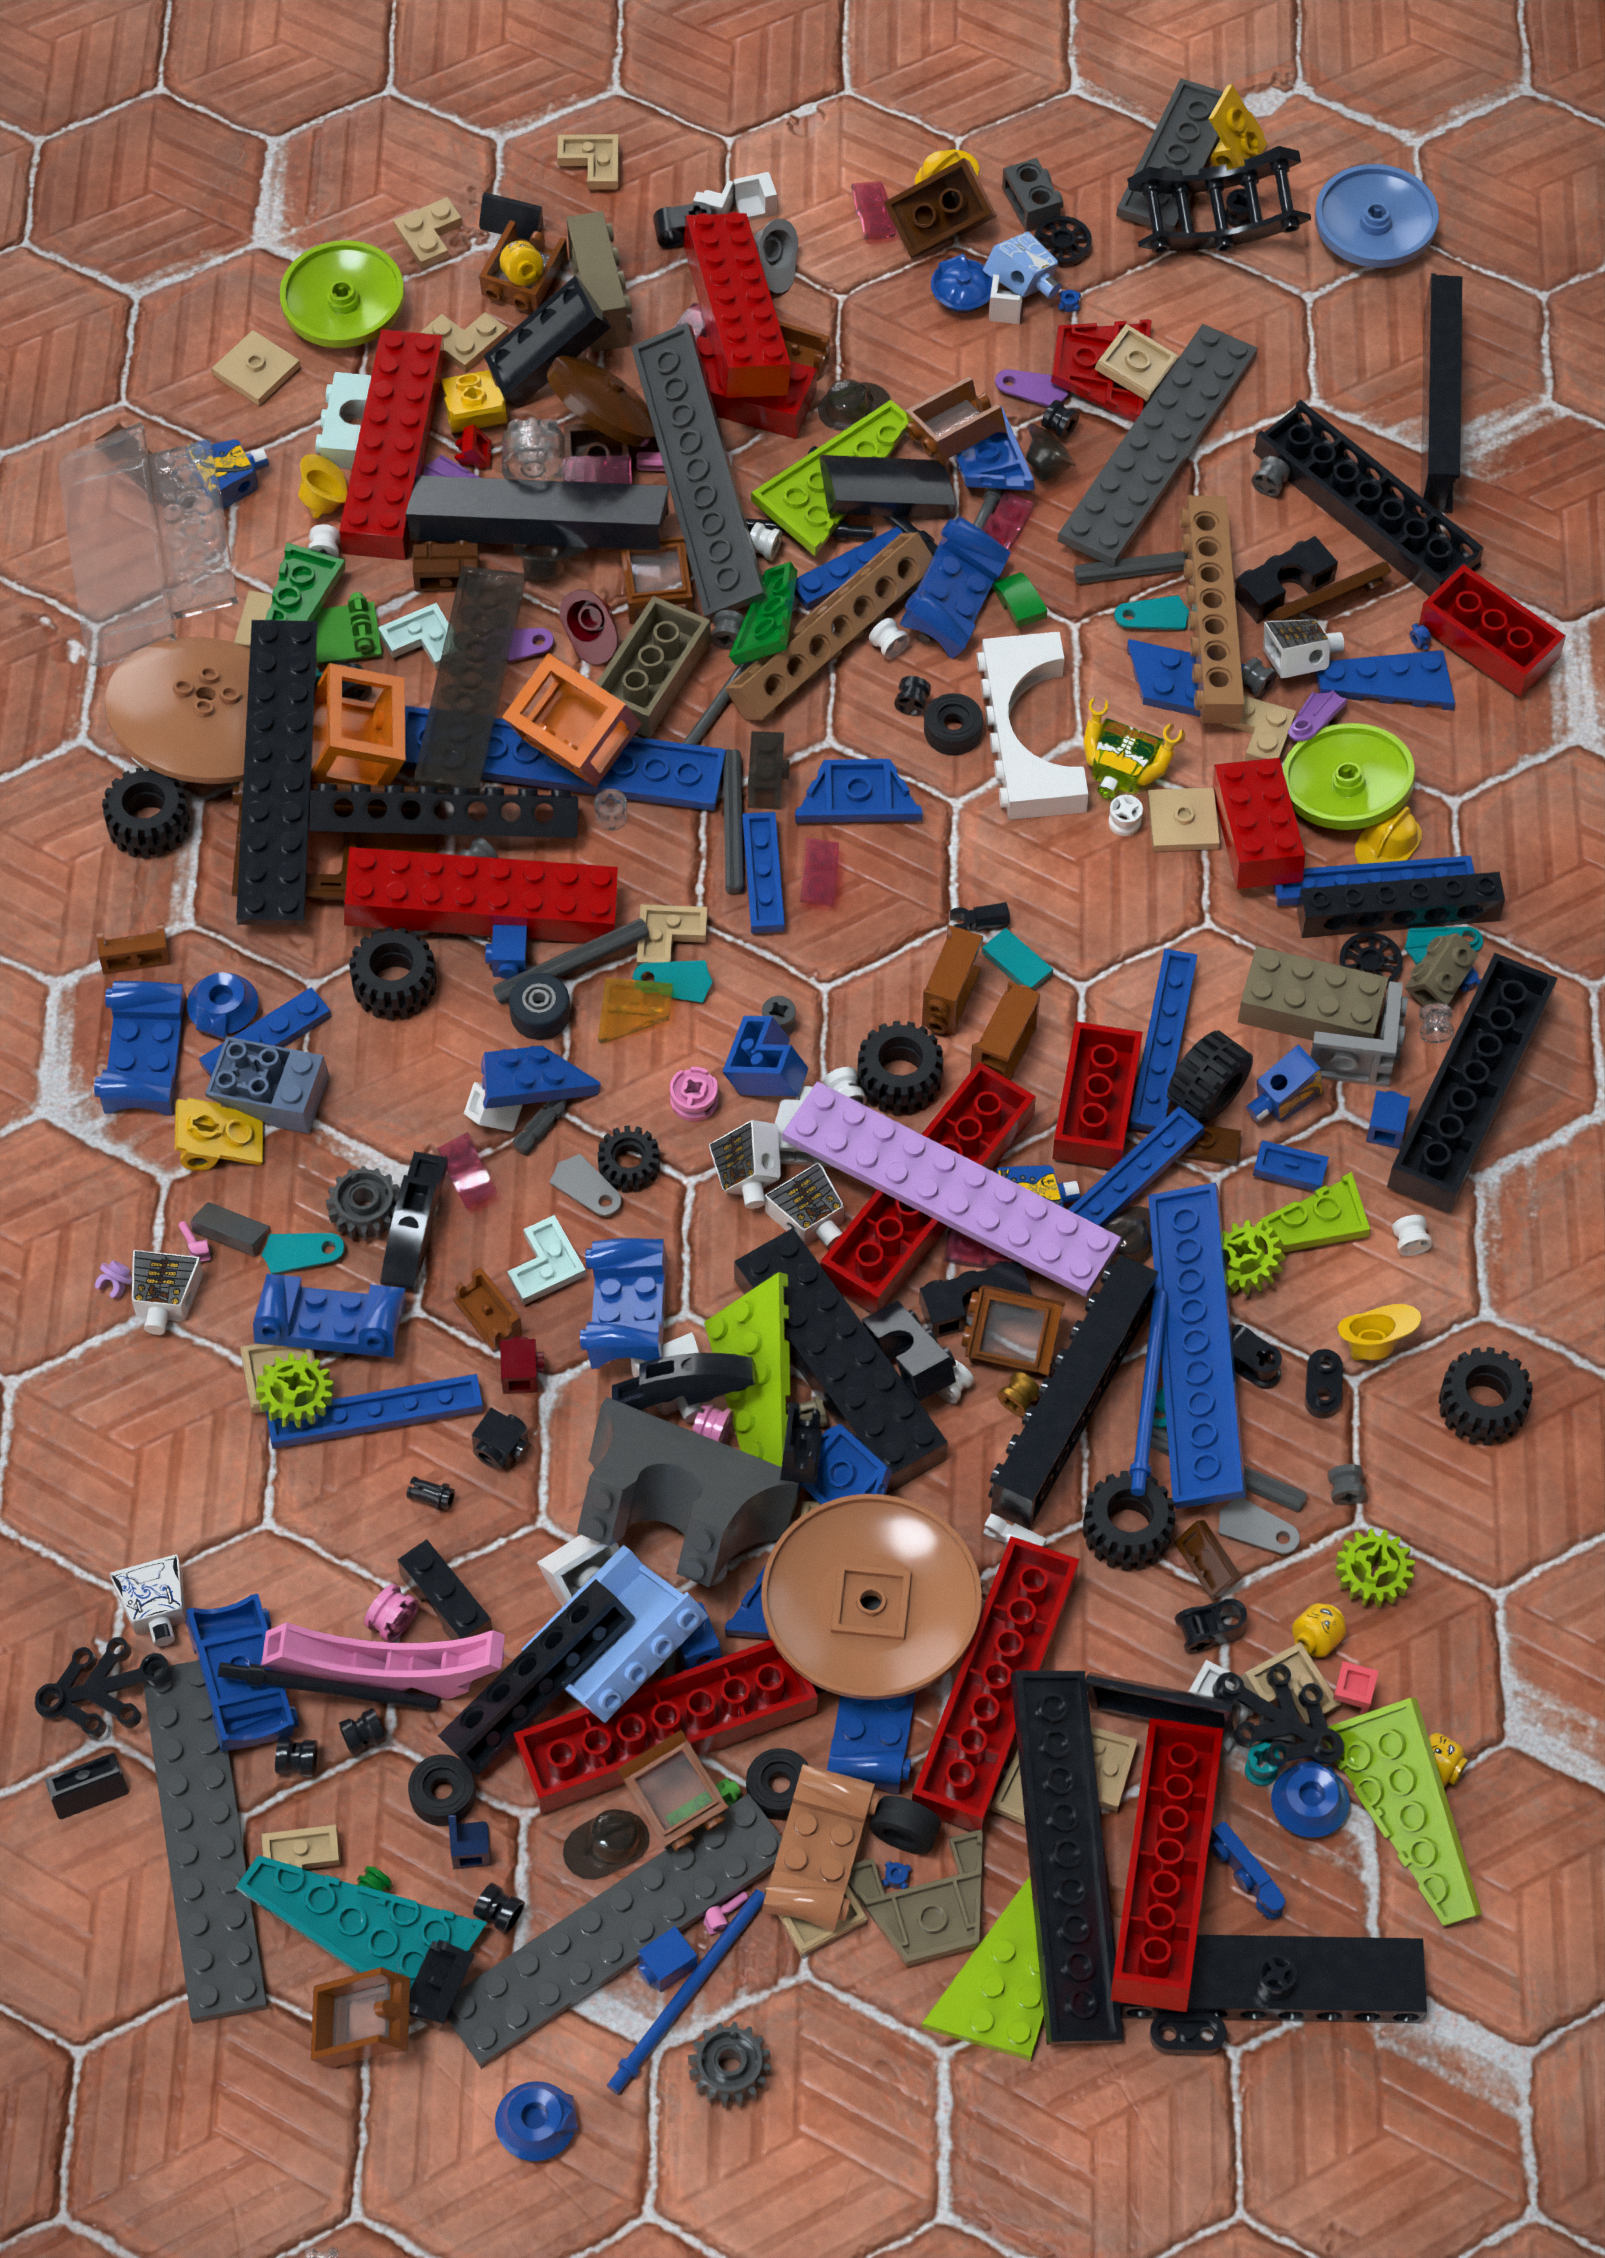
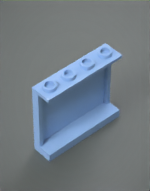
M624 1545L521 1649L523 1651L595 1579L613 1593L635 1619L564 1689L604 1723L708 1617L688 1592L682 1594L643 1565L634 1553Z

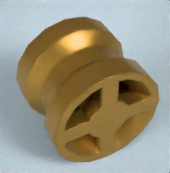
M1014 1372L1009 1378L1010 1384L999 1390L997 1398L1007 1410L1015 1415L1024 1416L1029 1408V1404L1039 1399L1038 1392L1040 1387L1026 1374Z

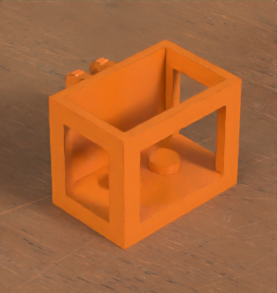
M549 653L502 716L521 739L595 788L642 725L624 702ZM551 676L554 679L553 683L526 718L522 714Z
M329 663L315 687L311 781L320 783L390 785L406 761L405 678ZM342 680L383 688V691L376 703L342 697Z

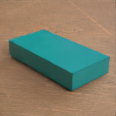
M1004 928L982 947V954L1017 985H1027L1035 991L1053 975V968L1007 928Z

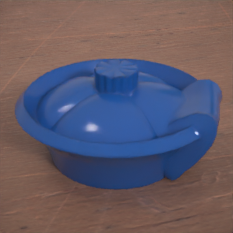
M963 253L939 263V267L931 278V289L937 300L951 311L969 313L990 300L993 278L983 271L984 264L967 259Z
M220 972L203 978L192 988L187 1000V1011L190 1019L196 1025V1030L225 1039L228 1033H233L245 1027L253 1019L258 1009V995L254 986L244 977L233 973Z
M1298 1760L1297 1765L1287 1769L1278 1777L1271 1794L1272 1808L1279 1822L1289 1831L1303 1837H1322L1334 1832L1342 1825L1349 1811V1794L1342 1779L1333 1772L1332 1766H1323L1314 1761Z
M538 2081L524 2083L512 2089L502 2099L496 2112L495 2128L501 2144L512 2155L528 2161L546 2160L560 2153L569 2144L574 2133L579 2130L573 2095L565 2094L555 2085Z

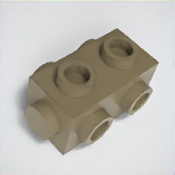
M1457 933L1434 938L1427 946L1426 950L1428 952L1423 960L1411 971V979L1405 986V989L1426 1010L1444 1007L1449 1004L1479 956L1470 947L1469 942Z

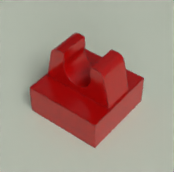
M476 425L464 427L463 437L455 443L462 453L456 454L455 460L462 466L475 465L479 470L490 467L492 441Z

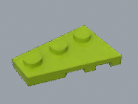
M1352 1172L1342 1176L1341 1181L1330 1187L1325 1185L1315 1190L1314 1195L1301 1202L1294 1201L1260 1219L1267 1229L1272 1227L1284 1244L1283 1252L1369 1237L1370 1226Z

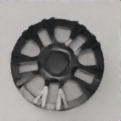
M1056 216L1045 220L1038 226L1034 236L1046 249H1051L1050 253L1053 256L1055 253L1059 254L1055 258L1060 268H1063V265L1074 263L1076 266L1077 263H1081L1082 259L1087 258V255H1089L1092 243V236L1088 227L1080 220L1069 216ZM1059 223L1060 228L1056 229L1055 224ZM1067 224H1071L1076 226V228L1073 231L1067 229L1066 226ZM1047 228L1052 234L1047 235L1042 232ZM1086 243V246L1082 247L1077 244Z
M1363 932L1352 936L1342 946L1339 956L1340 966L1383 976L1382 971L1392 974L1388 978L1387 988L1389 981L1394 982L1398 978L1403 964L1402 954L1396 943L1387 936L1375 932ZM1367 940L1368 947L1361 948L1358 941ZM1376 940L1382 942L1379 949L1374 947ZM1390 948L1394 955L1386 957L1383 952ZM1345 959L1353 960L1356 963L1346 965Z

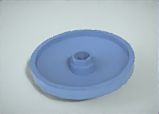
M1381 164L1354 166L1333 176L1321 189L1315 209L1316 229L1326 246L1335 254L1351 263L1374 268L1398 266L1420 256L1432 243L1439 219L1436 199L1431 190L1420 179L1400 168Z

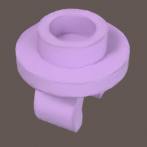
M114 1260L110 1264L102 1263L100 1269L105 1274L97 1278L95 1288L104 1290L107 1283L112 1281L113 1290L109 1296L120 1298L125 1290L124 1283H132V1277L129 1275L130 1269Z

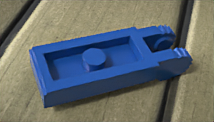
M1221 1822L1212 1829L1209 1840L1211 1842V1851L1220 1862L1224 1863L1226 1861L1234 1870V1879L1241 1889L1245 1892L1250 1890L1256 1897L1255 1908L1259 1913L1263 1914L1262 1917L1270 1921H1275L1276 1918L1279 1919L1286 1903L1285 1897L1280 1893L1281 1890L1226 1822Z

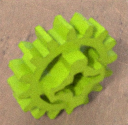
M1246 1220L1242 1228L1233 1223V1231L1231 1233L1223 1230L1227 1286L1232 1293H1235L1241 1287L1244 1294L1247 1295L1253 1286L1260 1292L1263 1290L1262 1283L1264 1281L1270 1284L1275 1282L1271 1276L1273 1272L1282 1273L1283 1269L1278 1262L1286 1260V1256L1282 1251L1284 1244L1272 1227L1267 1229L1262 1221H1259L1254 1227L1250 1220ZM1264 1244H1267L1268 1254H1264L1266 1251ZM1227 1260H1230V1271L1227 1269Z
M289 1353L288 1360L284 1362L277 1356L275 1357V1366L272 1367L265 1364L263 1366V1375L257 1376L256 1400H260V1411L266 1412L269 1410V1420L271 1422L278 1417L282 1418V1427H286L289 1421H294L296 1427L301 1428L302 1420L307 1419L310 1424H314L315 1414L325 1416L326 1405H332L333 1380H330V1371L328 1368L320 1370L319 1359L309 1363L307 1354H303L300 1360H295L293 1353Z
M1373 1528L1368 1530L1367 1537L1364 1538L1359 1532H1355L1353 1543L1345 1540L1342 1546L1343 1551H1338L1336 1562L1339 1564L1336 1565L1335 1575L1342 1577L1339 1587L1340 1589L1350 1587L1351 1590L1348 1598L1352 1600L1357 1595L1361 1596L1363 1606L1367 1605L1369 1599L1375 1601L1377 1608L1381 1607L1382 1601L1385 1598L1388 1602L1394 1604L1397 1598L1396 1593L1405 1596L1408 1589L1406 1584H1411L1414 1574L1410 1571H1413L1415 1561L1407 1559L1410 1554V1548H1399L1401 1540L1399 1536L1392 1541L1387 1539V1530H1384L1380 1537L1375 1536ZM1378 1559L1379 1562L1377 1567L1379 1568L1378 1571H1375V1575L1372 1577L1371 1566L1374 1565L1375 1560Z

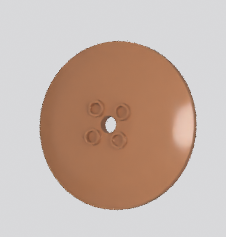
M182 637L160 641L133 653L118 666L106 690L105 716L110 731L118 744L131 757L144 766L171 778L203 784H222L237 782L240 779L243 780L250 648L217 638ZM207 696L213 700L199 699L198 697Z
M859 1494L837 1498L813 1508L797 1519L782 1534L768 1558L764 1570L761 1593L762 1612L766 1628L772 1642L784 1660L802 1677L822 1689L841 1696L866 1700L891 1699L917 1692L936 1682L949 1672L970 1646L979 1623L982 1600L981 1582L976 1563L959 1534L945 1520L924 1506L906 1499L883 1494ZM866 1596H875L881 1601V1605L875 1610H868L862 1606L861 1600Z

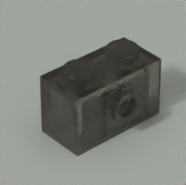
M751 731L748 808L781 809L783 779H789L790 760L784 759V733Z

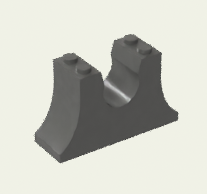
M606 1397L601 1404L588 1461L595 1470L589 1477L577 1533L610 1547L624 1537L626 1529L633 1523L654 1520L670 1524L685 1535L676 1574L710 1587L722 1568L738 1552L760 1542L780 1539L782 1534L791 1526L802 1483L780 1480L782 1469L780 1466Z

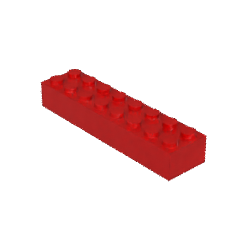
M730 212L728 214L701 213L698 215H686L683 246L725 398L788 395L791 363L747 213Z
M381 329L339 529L342 554L406 560L410 535L408 519L405 513L416 477L423 474L441 383L440 379L442 378L445 363L443 335Z
M349 847L344 925L373 928L393 927V929L401 927L415 931L493 936V925L527 926L528 939L587 943L613 931L615 928L618 867Z
M978 1062L921 1135L992 1171L1034 1117L1036 1096L981 1062ZM877 1189L822 1258L820 1266L841 1294L874 1313L888 1304L948 1226Z
M1010 1536L981 1612L975 1635L965 1654L912 1793V1801L933 1811L940 1820L971 1831L980 1829L983 1831L991 1804L996 1796L1017 1740L1011 1674L1015 1670H1043L1074 1587L1080 1559Z
M768 1640L639 1687L605 1723L584 1707L514 1733L515 1746L541 1814L625 1784L617 1770L618 1768L680 1730L683 1731L694 1752L699 1757L816 1714L818 1696L813 1684L797 1673L784 1660L772 1640ZM682 1750L639 1778L688 1761V1758Z
M1154 1718L1149 1720L1110 2001L1187 2012L1223 1737L1222 1728Z

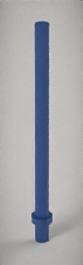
M1156 1290L1153 1295L1135 1458L1129 1470V1474L1132 1476L1131 1493L1135 1496H1143L1145 1494L1146 1481L1151 1476V1466L1148 1463L1168 1293L1164 1290Z
M755 1889L626 2059L622 2058L617 2064L619 2069L606 2085L612 2092L619 2094L630 2078L635 2079L638 2076L640 2065L761 1908L766 1896L763 1892Z

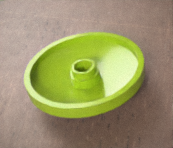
M351 240L327 242L307 250L291 263L280 285L281 307L289 326L305 340L332 348L358 346L376 339L380 336L381 329L388 330L398 319L405 300L403 278L395 261L384 251L373 245Z
M1345 723L1322 728L1313 738L1299 741L1288 753L1282 768L1293 810L1305 820L1330 829H1360L1387 820L1407 803L1415 785L1414 761L1407 746L1392 733L1367 724Z

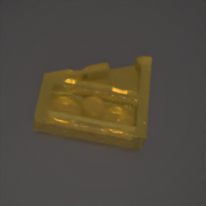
M605 978L598 1042L604 1044L669 1020L673 983Z

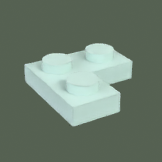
M437 603L378 627L379 636L392 658L422 646L435 669H438L465 657L463 646Z
M555 1215L523 1229L524 1237L536 1258L507 1271L508 1278L523 1305L586 1276V1269Z

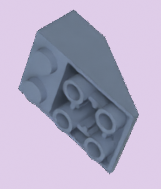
M226 1036L205 1095L210 1099L274 1127L309 1134L330 1075L324 1055Z

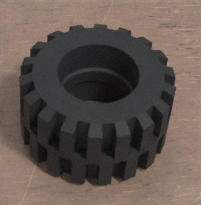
M143 767L136 768V772L131 774L129 771L122 773V779L115 778L111 782L113 788L107 787L104 793L106 799L102 800L103 814L113 844L117 843V848L122 852L128 850L129 856L136 857L138 854H142V858H150L151 854H156L157 857L164 855L163 851L168 849L171 852L176 849L175 843L183 842L185 839L184 833L188 832L190 827V816L183 787H180L179 781L155 772L150 768L149 771H143ZM154 807L161 809L156 815L149 818L132 817L135 812L143 808Z
M386 927V932L380 933L379 930L371 932V938L364 936L360 940L361 947H354L352 951L353 957L350 958L349 962L352 987L357 1002H361V1006L366 1012L372 1010L373 1016L377 1018L386 1015L387 1020H394V1016H401L402 1020L408 1018V1013L413 1012L415 1015L421 1012V1005L427 1007L431 1002L430 995L434 996L436 991L435 983H437L434 956L432 950H429L427 941L425 939L420 941V935L413 931L409 935L406 928L400 927L399 931H393V927ZM390 967H402L410 971L407 975L397 980H384L377 977L381 971Z
M893 1021V1026L889 1027L884 1023L879 1025L878 1032L871 1030L868 1033L867 1040L863 1039L860 1044V1051H858L857 1075L859 1078L858 1084L863 1089L865 1096L868 1095L867 1102L872 1106L879 1104L880 1111L886 1113L890 1109L893 1110V1115H900V1111L905 1110L907 1114L915 1113L916 1107L923 1110L928 1107V1100L932 1102L935 1100L937 1091H940L942 1086L944 1059L942 1047L937 1045L938 1039L935 1035L928 1036L927 1028L921 1026L917 1029L915 1028V1023L909 1021L907 1025H900V1021ZM902 1060L912 1063L918 1069L908 1075H894L886 1071L883 1066L892 1061Z
M1215 1030L1209 1033L1188 1051L1177 1066L1168 1086V1100L1176 1106H1180L1199 1123L1209 1122L1222 1113L1242 1089L1252 1068L1253 1055L1221 1031Z
M1480 1347L1473 1348L1470 1355L1463 1352L1458 1356L1457 1361L1453 1360L1448 1367V1371L1445 1373L1438 1401L1441 1404L1439 1409L1441 1417H1446L1445 1425L1448 1429L1456 1428L1455 1435L1460 1439L1464 1435L1469 1437V1443L1476 1444L1477 1440H1482L1483 1445H1492L1493 1440L1496 1439L1500 1444L1506 1441L1508 1435L1513 1437L1525 1421L1533 1391L1532 1382H1528L1530 1374L1527 1369L1520 1370L1522 1362L1517 1358L1510 1360L1508 1358L1510 1353L1502 1350L1501 1354L1494 1353L1495 1348L1487 1347L1486 1352H1481ZM1476 1386L1489 1387L1500 1394L1504 1403L1497 1406L1478 1404L1469 1396L1467 1390Z
M1121 1471L1120 1477L1117 1478L1113 1473L1106 1476L1105 1483L1099 1481L1094 1486V1492L1090 1491L1085 1505L1083 1536L1087 1537L1086 1545L1088 1549H1095L1094 1556L1099 1561L1106 1558L1107 1566L1114 1568L1115 1564L1122 1565V1570L1129 1571L1130 1565H1135L1137 1570L1145 1568L1146 1561L1153 1565L1158 1561L1159 1554L1163 1556L1166 1553L1168 1544L1171 1543L1176 1512L1173 1511L1175 1505L1173 1499L1167 1498L1168 1490L1164 1485L1158 1488L1157 1479L1151 1476L1146 1481V1489L1143 1496H1135L1131 1493L1132 1476H1129V1471ZM1120 1510H1133L1142 1514L1147 1519L1149 1525L1140 1531L1127 1532L1114 1526L1109 1517Z

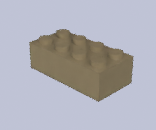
M603 211L566 217L569 260L573 276L578 277L584 284L611 326L608 331L590 345L591 352L628 347V334L633 333L630 317L632 309L629 294L625 295L623 290L626 289L623 270L619 271V268L616 267L620 265L618 248L613 247L611 243L614 242L612 224L605 222Z
M655 596L651 598L596 683V685L629 707L642 724L636 733L648 738L654 733L711 644L710 620Z
M1256 946L1240 1004L1238 1023L1312 1041L1315 1031L1374 1039L1389 977Z

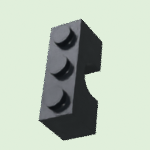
M1316 536L1305 542L1299 541L1285 553L1279 556L1274 555L1254 570L1249 569L1243 572L1237 578L1235 599L1258 624L1267 619L1269 613L1284 605L1286 590L1281 584L1295 583L1300 585L1308 594H1311L1335 581L1338 561Z
M1003 1261L993 1265L990 1269L979 1272L974 1270L966 1271L954 1279L946 1281L934 1280L927 1283L924 1287L920 1288L919 1305L927 1327L934 1333L936 1338L964 1331L966 1326L964 1307L970 1303L973 1291L979 1293V1289L983 1284L1033 1295L1022 1264L1016 1261L1011 1263ZM990 1300L989 1304L995 1310L998 1321L1032 1312V1308Z
M898 1300L861 1319L864 1327L888 1360L891 1361L896 1358L901 1378L919 1401L956 1382L953 1371L956 1362L947 1347L941 1348L934 1333L929 1328L924 1329L915 1312L911 1309L907 1311Z
M427 1539L397 1559L401 1578L421 1603L426 1600L431 1605L441 1621L443 1631L451 1641L473 1637L493 1630L491 1618Z

